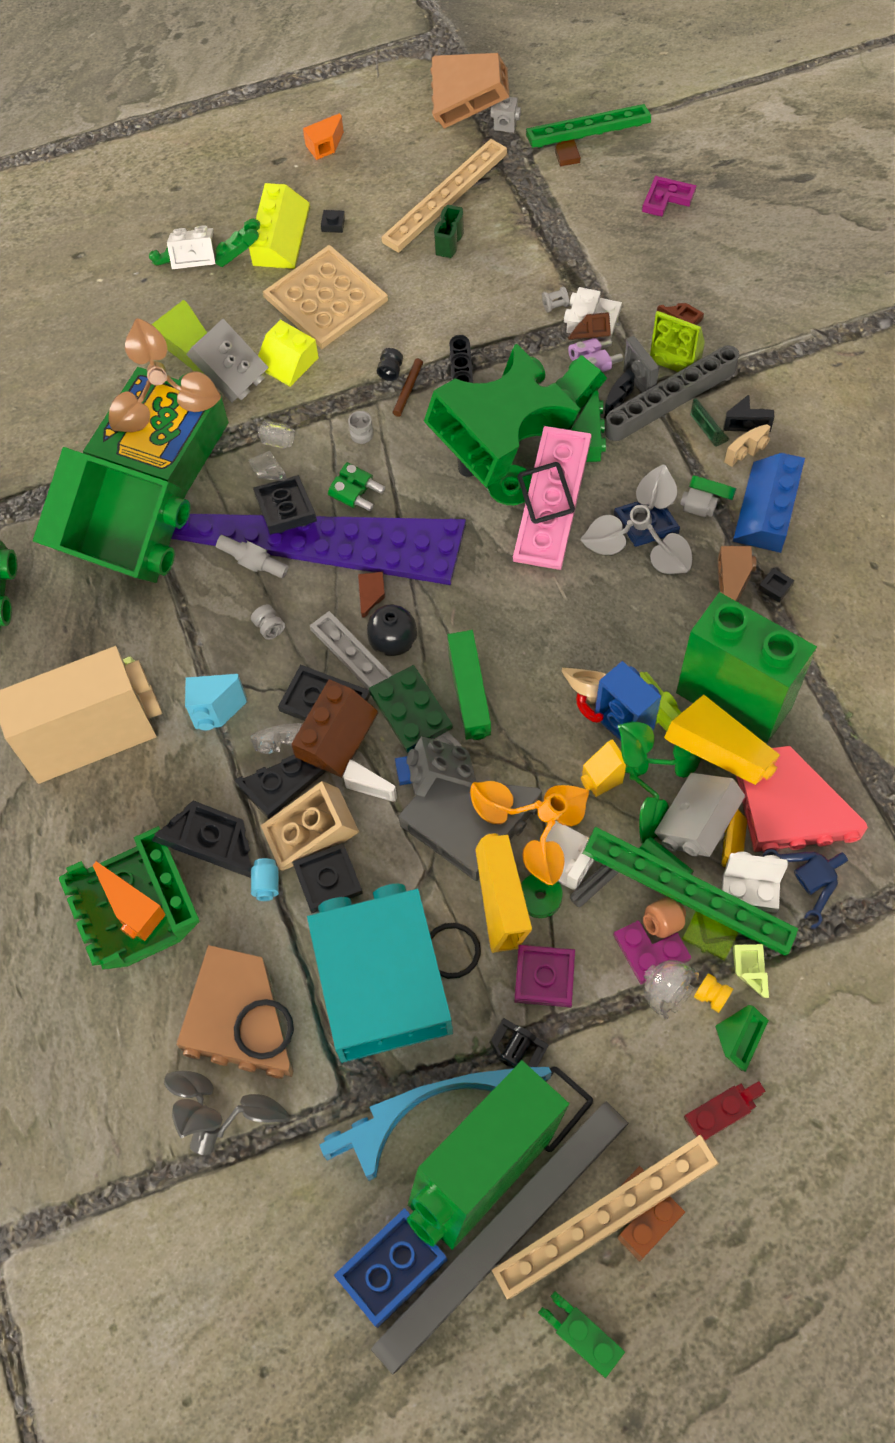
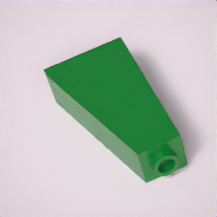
M473 630L447 634L449 662L465 739H484L486 736L491 735V721Z

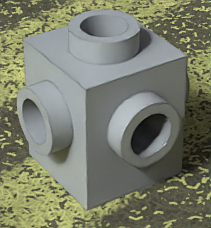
M509 97L491 106L490 115L491 118H494V131L514 133L517 120L520 121L521 116L518 98Z

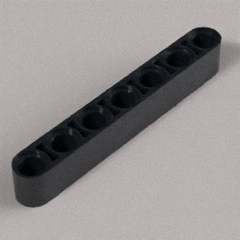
M455 335L449 342L452 380L458 379L473 383L470 341L464 335ZM457 458L459 473L465 477L474 476Z

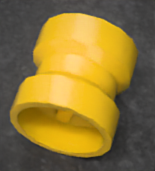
M708 973L694 998L700 1002H711V1009L719 1013L734 989L727 984L722 985L718 983L716 977Z

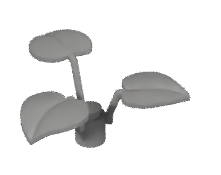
M664 464L653 469L641 480L636 490L637 501L641 505H637L631 510V520L627 521L624 529H622L623 525L619 518L613 515H603L589 526L586 533L581 537L582 543L595 553L614 555L625 548L626 538L623 534L627 533L631 526L638 530L648 529L659 544L651 551L650 557L653 567L664 574L689 572L692 566V552L686 539L679 534L670 533L662 542L651 525L652 517L650 510L654 506L658 509H665L672 505L677 497V486L667 466Z

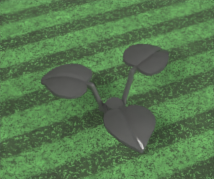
M174 1071L167 1073L164 1078V1085L172 1094L183 1098L196 1097L197 1101L191 1099L178 1100L172 1108L173 1122L180 1138L193 1134L190 1149L197 1154H211L217 1137H223L224 1131L237 1114L243 1112V1116L246 1119L256 1122L290 1121L289 1114L272 1098L260 1094H249L241 1098V1105L236 1106L221 1126L223 1119L220 1113L213 1108L203 1105V1095H211L213 1093V1085L208 1078L192 1071Z

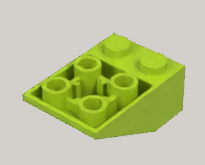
M657 311L650 356L656 364L679 372L700 360L705 344L701 327Z

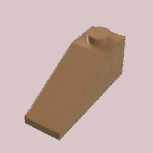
M721 546L718 556L719 590L722 594L738 602L749 582L751 572L756 570V556H752L751 546Z

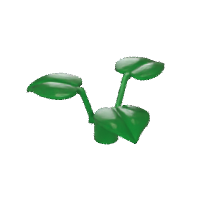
M627 722L618 725L621 736L622 757L626 764L625 773L630 774V780L636 781L652 795V797H647L644 800L640 810V843H644L649 837L653 839L657 837L654 832L668 811L669 805L666 800L659 799V794L638 776L647 772L650 763L675 765V774L678 777L685 778L690 773L696 771L701 757L674 745L673 755L675 759L647 758V753L654 745L652 728L641 722Z

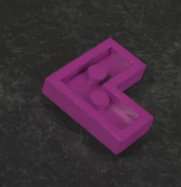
M655 176L643 203L642 212L663 217L669 202L690 207L697 185Z
M639 920L615 931L613 934L640 985L691 959V955L678 933L652 944Z

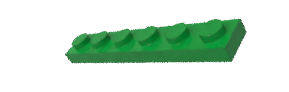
M645 104L526 128V137L532 148L543 147L544 145L562 141L581 139L595 134L600 135L614 130L619 131L633 126H642L643 124L651 123V114Z

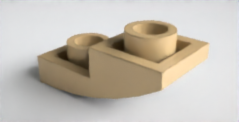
M767 424L759 426L736 439L727 448L724 463L733 467L738 460L742 461L747 453L754 456L760 449L764 450L770 441L768 435L771 426Z

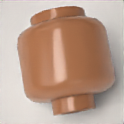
M664 897L646 907L643 916L644 926L651 935L666 938L684 928L686 910L681 903L669 897Z

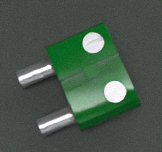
M346 462L340 470L339 476H336L330 485L328 496L352 508L358 505L371 511L374 504L361 498L362 493L364 494L369 487L382 494L385 486L373 481L372 474Z

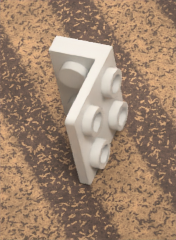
M197 226L195 230L186 231V228L174 229L167 241L172 269L215 264L212 244L213 228Z
M555 821V825L552 826L546 837V842L554 841L560 845L564 854V869L558 882L575 891L594 862V859L582 854L589 837Z
M748 852L731 853L723 873L722 890L763 911L777 913L779 910L780 882L788 867V860L780 859L774 855L760 857L752 856Z

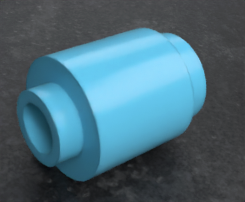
M257 859L251 868V895L259 901H270L279 894V868L273 859Z

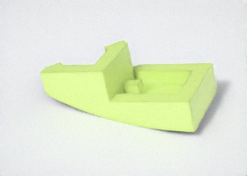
M763 944L733 945L735 974L761 997L769 998L768 975L765 973Z

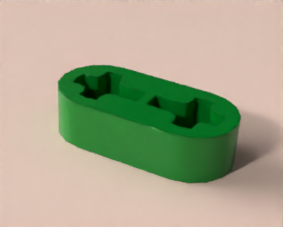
M692 475L689 484L690 488L729 500H733L737 489Z

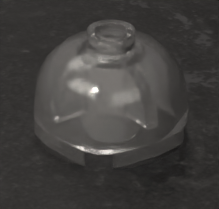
M672 959L663 961L658 966L652 965L644 975V979L647 980L644 986V996L647 1004L662 1018H670L667 1013L670 1010L676 1013L693 992L694 987L690 983L693 978L698 981L699 972L681 961Z

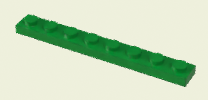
M594 827L582 854L784 956L789 954L798 928L597 827Z

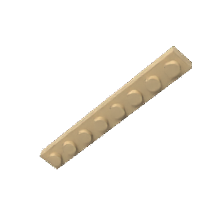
M490 139L382 236V243L399 253L441 215L446 205H452L507 155V147Z
M699 1135L492 1269L506 1299L513 1298L719 1165L720 1163L703 1136Z

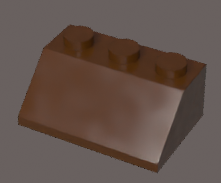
M329 679L291 743L295 757L342 778L349 760H352L378 715V710L353 689Z

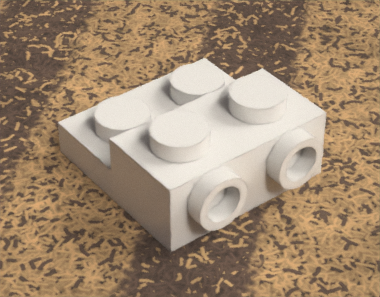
M579 287L577 293L572 292L570 306L572 308L566 309L564 323H567V333H571L585 315L609 312L611 336L596 339H611L621 311L622 302L600 298L601 291Z

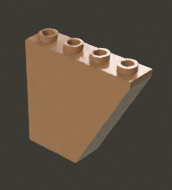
M498 53L440 55L432 57V67L430 68L433 79L431 82L433 89L432 102L434 105L432 114L435 121L440 122L444 129L510 97L508 68Z
M208 945L176 1044L184 1051V1056L193 1059H200V1056L209 1057L211 1062L222 1066H227L228 1062L239 1064V1069L248 1072H255L256 1069L267 1071L266 1075L277 1079H283L284 1075L292 1077L294 1071L288 1047L273 1058L257 1059L249 1057L242 1052L234 1039V1025L237 1016L245 1006L257 1000L269 999L275 1001L267 965L262 957ZM268 1005L257 1006L250 1010L242 1019L240 1037L244 1045L251 1051L258 1053L271 1052L278 1048L285 1040L279 1012L276 1007Z

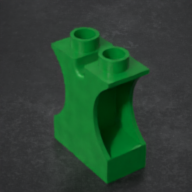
M515 344L502 378L488 383H469L453 379L435 389L424 422L487 488L507 475L519 448V441L528 437L542 436L544 426L571 430L580 408L577 406L574 396L568 390L561 389L556 383L548 386L539 385L544 382L546 376L542 363L537 358L530 357L518 344Z

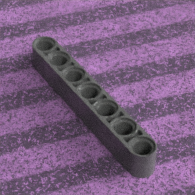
M730 345L723 346L613 409L606 416V437L612 441H620L729 378L736 371L739 358L738 349Z

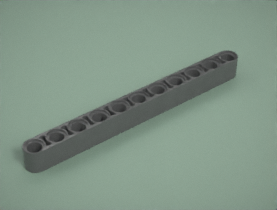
M607 1101L596 1110L374 1344L371 1351L392 1375L406 1363L626 1128L629 1123Z

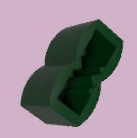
M446 205L443 208L441 221L436 224L434 229L435 254L437 256L452 258L455 255L457 242L460 241L464 234L462 207Z

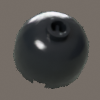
M394 604L384 605L378 608L369 618L367 624L368 641L375 651L383 652L386 656L401 655L411 649L413 642L417 638L415 619L402 606Z

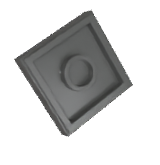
M631 336L626 341L623 371L626 372L629 369L635 374L634 385L640 393H643L657 385L659 366L637 338Z

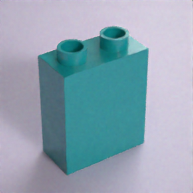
M389 884L373 892L374 900L352 905L350 898H332L318 906L319 913L307 916L334 1046L341 1063L453 1034L452 1020L419 889L406 891L404 884Z

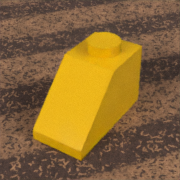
M613 739L608 741L583 765L581 781L586 790H591L595 797L622 784L624 780L626 764L623 761L622 752Z

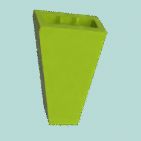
M182 300L152 325L165 338L167 350L193 371L203 373L186 354L207 332L189 304Z

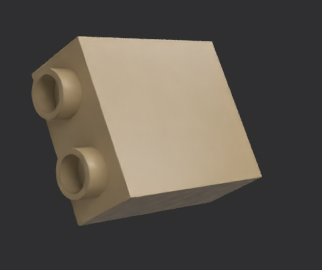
M116 646L0 690V725L5 740L38 784L156 738L157 736L150 718L163 714L140 661L136 660L125 665Z

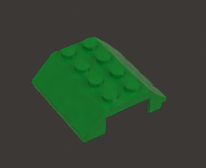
M159 826L133 837L137 845L136 847L99 863L159 904L165 912L164 918L145 941L138 936L132 939L120 929L123 925L117 919L93 866L87 869L84 863L80 861L67 867L66 874L59 877L65 896L72 895L67 898V902L74 919H82L76 923L84 944L92 943L86 946L92 966L101 965L102 970L128 967L179 943L200 922L169 848L152 841L155 833L161 830Z

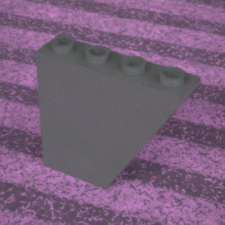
M436 777L425 797L416 795L399 814L400 827L477 881L480 876L475 849L481 838L492 833H496L499 836L508 835L509 840L514 835L519 836L527 825L525 821L531 814L535 816L538 813V809L535 808L514 815L508 814L507 820L503 824H492L481 818L475 810L471 800V787ZM503 784L510 790L513 796L511 809L530 805L538 800L542 802V791L539 788Z

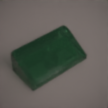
M697 398L693 399L690 415L713 445L717 447L728 442L730 438Z

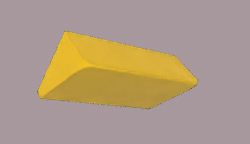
M738 809L724 832L721 860L723 867H726L731 853L744 852L747 819Z

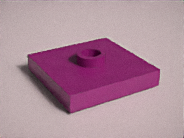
M519 945L514 1003L572 1008L575 949Z

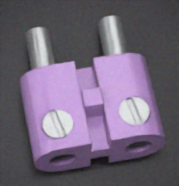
M592 338L572 344L568 348L572 361L582 355L602 372L610 370L612 364L623 361L621 353L609 356L605 349L601 350L612 345L610 338L601 341Z

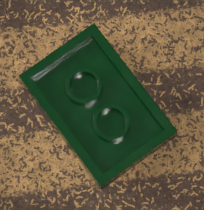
M414 665L369 687L370 695L407 753L415 748L421 736L435 739L453 729L450 719Z

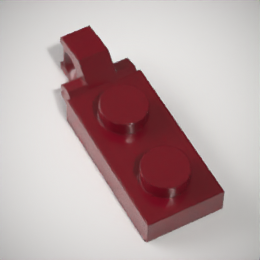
M759 1081L746 1089L742 1083L737 1086L734 1085L684 1115V1119L696 1137L702 1135L706 1141L752 1112L751 1110L757 1107L753 1101L762 1096L766 1091Z

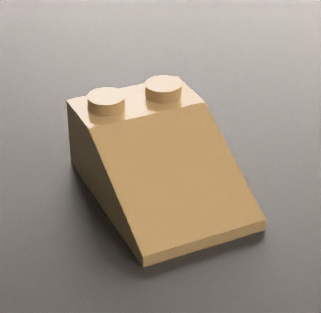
M323 781L261 825L281 871L293 867V861L340 843H345L359 833L340 789Z

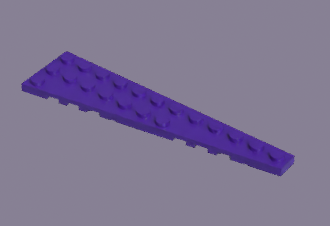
M189 514L185 525L182 528L175 527L171 538L216 546L220 535H224L239 543H247L249 541L266 549L267 553L271 556L374 573L383 572L386 575L451 585L466 526V519L316 516L317 522L270 535L263 515Z

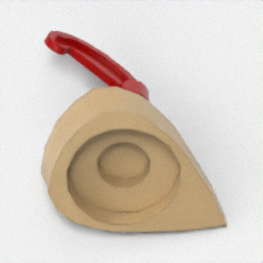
M562 668L563 675L577 692L576 701L580 712L592 722H601L604 718L603 714H596L586 701L589 704L596 703L599 680L606 674L591 670Z

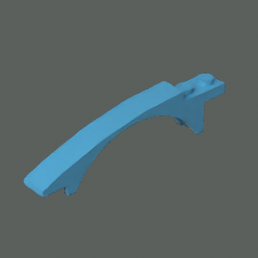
M530 1067L543 1080L551 1079L549 1067ZM513 1069L472 1073L424 1085L370 1106L374 1116L373 1119L362 1118L351 1125L352 1129L342 1134L341 1131H336L327 1135L324 1138L325 1142L319 1144L321 1151L328 1161L354 1148L368 1181L377 1177L381 1154L390 1134L410 1110L435 1095L452 1090L479 1089L491 1092Z

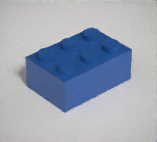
M622 661L599 680L595 713L603 714L604 718L600 723L621 741L618 725L623 723H645L654 732L661 695L653 684H648L641 678L639 672L634 667H629Z
M405 1208L334 1274L335 1278L377 1328L448 1261L437 1245L434 1247L428 1245L412 1230L407 1221L410 1213Z

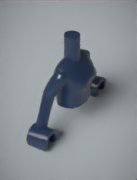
M766 850L762 857L774 855L780 859L788 860V862L809 860L801 867L795 869L794 874L809 895L824 888L813 910L808 911L804 917L806 919L808 916H815L818 922L813 924L810 929L818 928L822 922L821 912L838 885V876L835 869L848 862V858L843 852L828 860L822 854L812 851L778 854L776 850Z

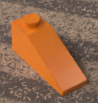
M96 861L92 866L117 919L123 925L120 929L132 939L138 936L145 941L164 918L165 912L159 904Z

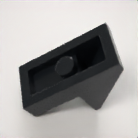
M747 395L726 412L723 431L748 432L767 424L771 426L769 431L771 432L775 418L774 410L750 409V396Z

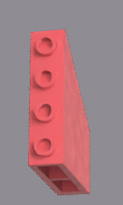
M791 746L772 748L780 756L775 763V766L778 768L768 780L763 778L754 785L736 776L738 786L746 795L742 804L754 852L763 851L764 853L768 849L778 851L783 848L799 850L813 844L823 847L831 845L835 841L843 840L845 843H853L860 840L868 828L867 823Z

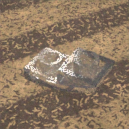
M303 724L278 725L252 734L251 741L255 751L271 754L272 752H281L282 743L292 746L291 743Z

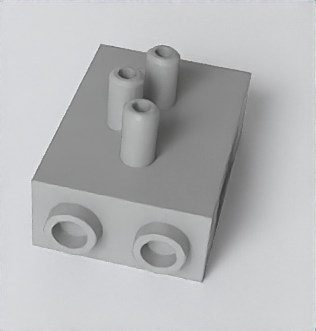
M224 319L219 321L186 354L232 403L237 398L242 400L251 392L248 387L252 383L257 386L266 377L263 373L269 368Z
M690 773L654 833L662 841V846L671 852H676L677 850L692 856L702 855L710 857L719 840L724 838L726 828L746 795L733 778Z

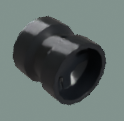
M385 348L381 352V362H379L376 371L380 378L394 381L399 377L403 355L397 349Z

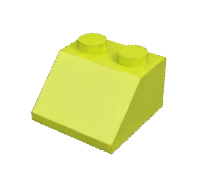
M281 319L266 333L258 354L259 358L269 367L265 373L289 387L319 358L316 339Z

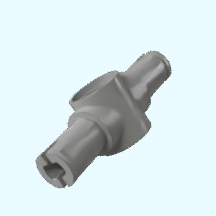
M220 535L217 540L216 548L234 556L238 564L255 572H258V570L262 572L264 570L282 579L288 571V565L271 558L266 549L249 541L247 543H239L224 535Z

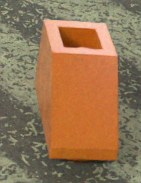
M340 113L303 128L305 145L316 160L335 153L344 133L342 115Z

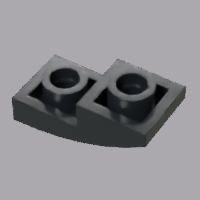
M629 369L615 382L607 396L605 419L610 411L624 404L625 397H628L634 390L635 374Z

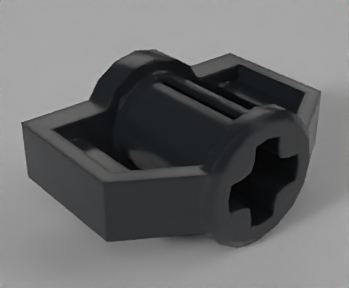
M505 1018L501 1020L489 1042L498 1060L512 1069L523 1059L530 1044L537 1048L528 1066L538 1067L549 1046L527 1029L517 1026ZM506 1030H509L513 1034L501 1054L498 1045Z

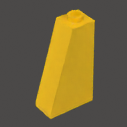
M705 695L701 696L672 720L664 736L667 741L754 785L763 778L768 780L778 768L775 766V763L780 754Z
M492 833L481 838L475 850L491 952L495 953L518 949L519 945L524 942L531 932L532 926L509 836H499L496 833Z

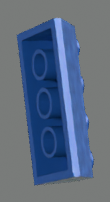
M779 453L753 462L733 542L781 553L787 536L805 458Z

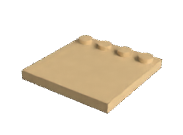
M330 245L263 291L264 298L303 333L316 339V345L321 349L325 348L388 301V295Z

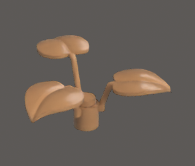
M139 318L135 319L126 337L125 351L128 357L137 364L150 362L147 367L148 380L139 399L129 391L115 397L109 410L111 429L114 431L136 432L145 428L150 419V411L142 402L152 384L158 386L162 385L165 381H168L176 390L180 391L177 395V402L183 409L190 412H200L214 406L220 400L221 394L216 389L212 380L207 375L195 371L184 375L181 379V386L177 385L166 374L165 366L160 362L154 361L161 360L166 356L167 344L165 338L152 324Z

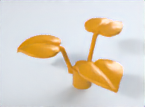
M495 781L473 782L470 789L473 806L481 818L489 823L503 824L507 820L508 814L514 815L531 809H538V817L542 821L547 822V826L540 837V842L532 840L525 845L522 853L523 862L529 872L548 885L555 884L560 879L564 869V854L558 843L554 841L546 842V837L552 826L555 825V820L562 825L570 827L576 826L582 821L585 815L589 791L569 785L553 786L546 791L543 802L538 800L533 804L511 809L513 796L505 785Z

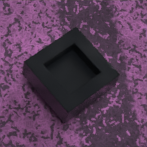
M323 210L321 231L343 233L345 211Z
M772 568L759 585L758 590L780 603L793 586L795 580Z

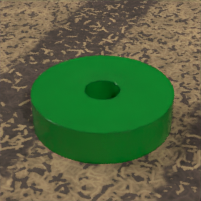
M533 874L522 881L521 887L529 916L547 918L558 911L563 897L562 887L558 881L553 885H548ZM538 892H542L545 894V897L538 899L535 895Z

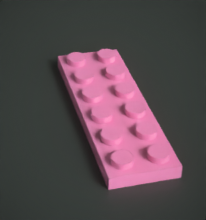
M544 426L534 468L559 462L576 508L591 443V434ZM556 467L533 473L528 496L536 519L570 509ZM525 504L513 562L562 570L575 511L572 514L534 524L531 521Z

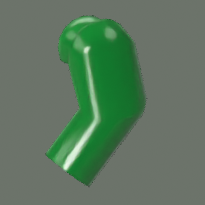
M168 247L161 254L158 250L149 253V259L152 261V264L159 266L171 262Z

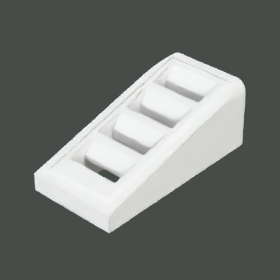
M349 760L343 775L347 789L396 802V786L355 761Z

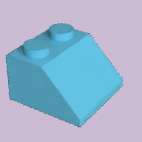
M238 674L186 677L185 707L195 729L211 730L216 727H222L247 703V697Z

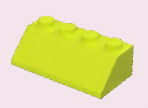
M265 183L256 216V220L260 221V229L257 230L259 237L249 247L253 266L295 269L310 203L285 184Z

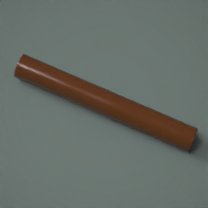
M419 358L414 360L394 407L393 414L397 417L402 415L423 365V361Z

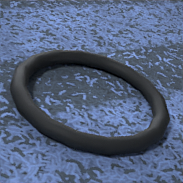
M444 923L434 928L430 933L432 941L437 933L445 929L456 928L466 932L475 945L473 961L466 969L455 973L439 970L440 976L447 979L460 978L469 974L478 964L481 955L480 942L476 934L467 926L459 923Z
M269 999L257 1000L245 1006L237 1016L234 1025V1039L239 1049L249 1057L257 1059L273 1058L283 1052L291 1042L294 1032L293 1018L288 1009L279 1002ZM268 1005L276 1007L284 1014L287 1020L288 1031L285 1040L278 1048L271 1052L258 1053L251 1051L244 1045L240 1037L242 1019L250 1010L257 1006Z

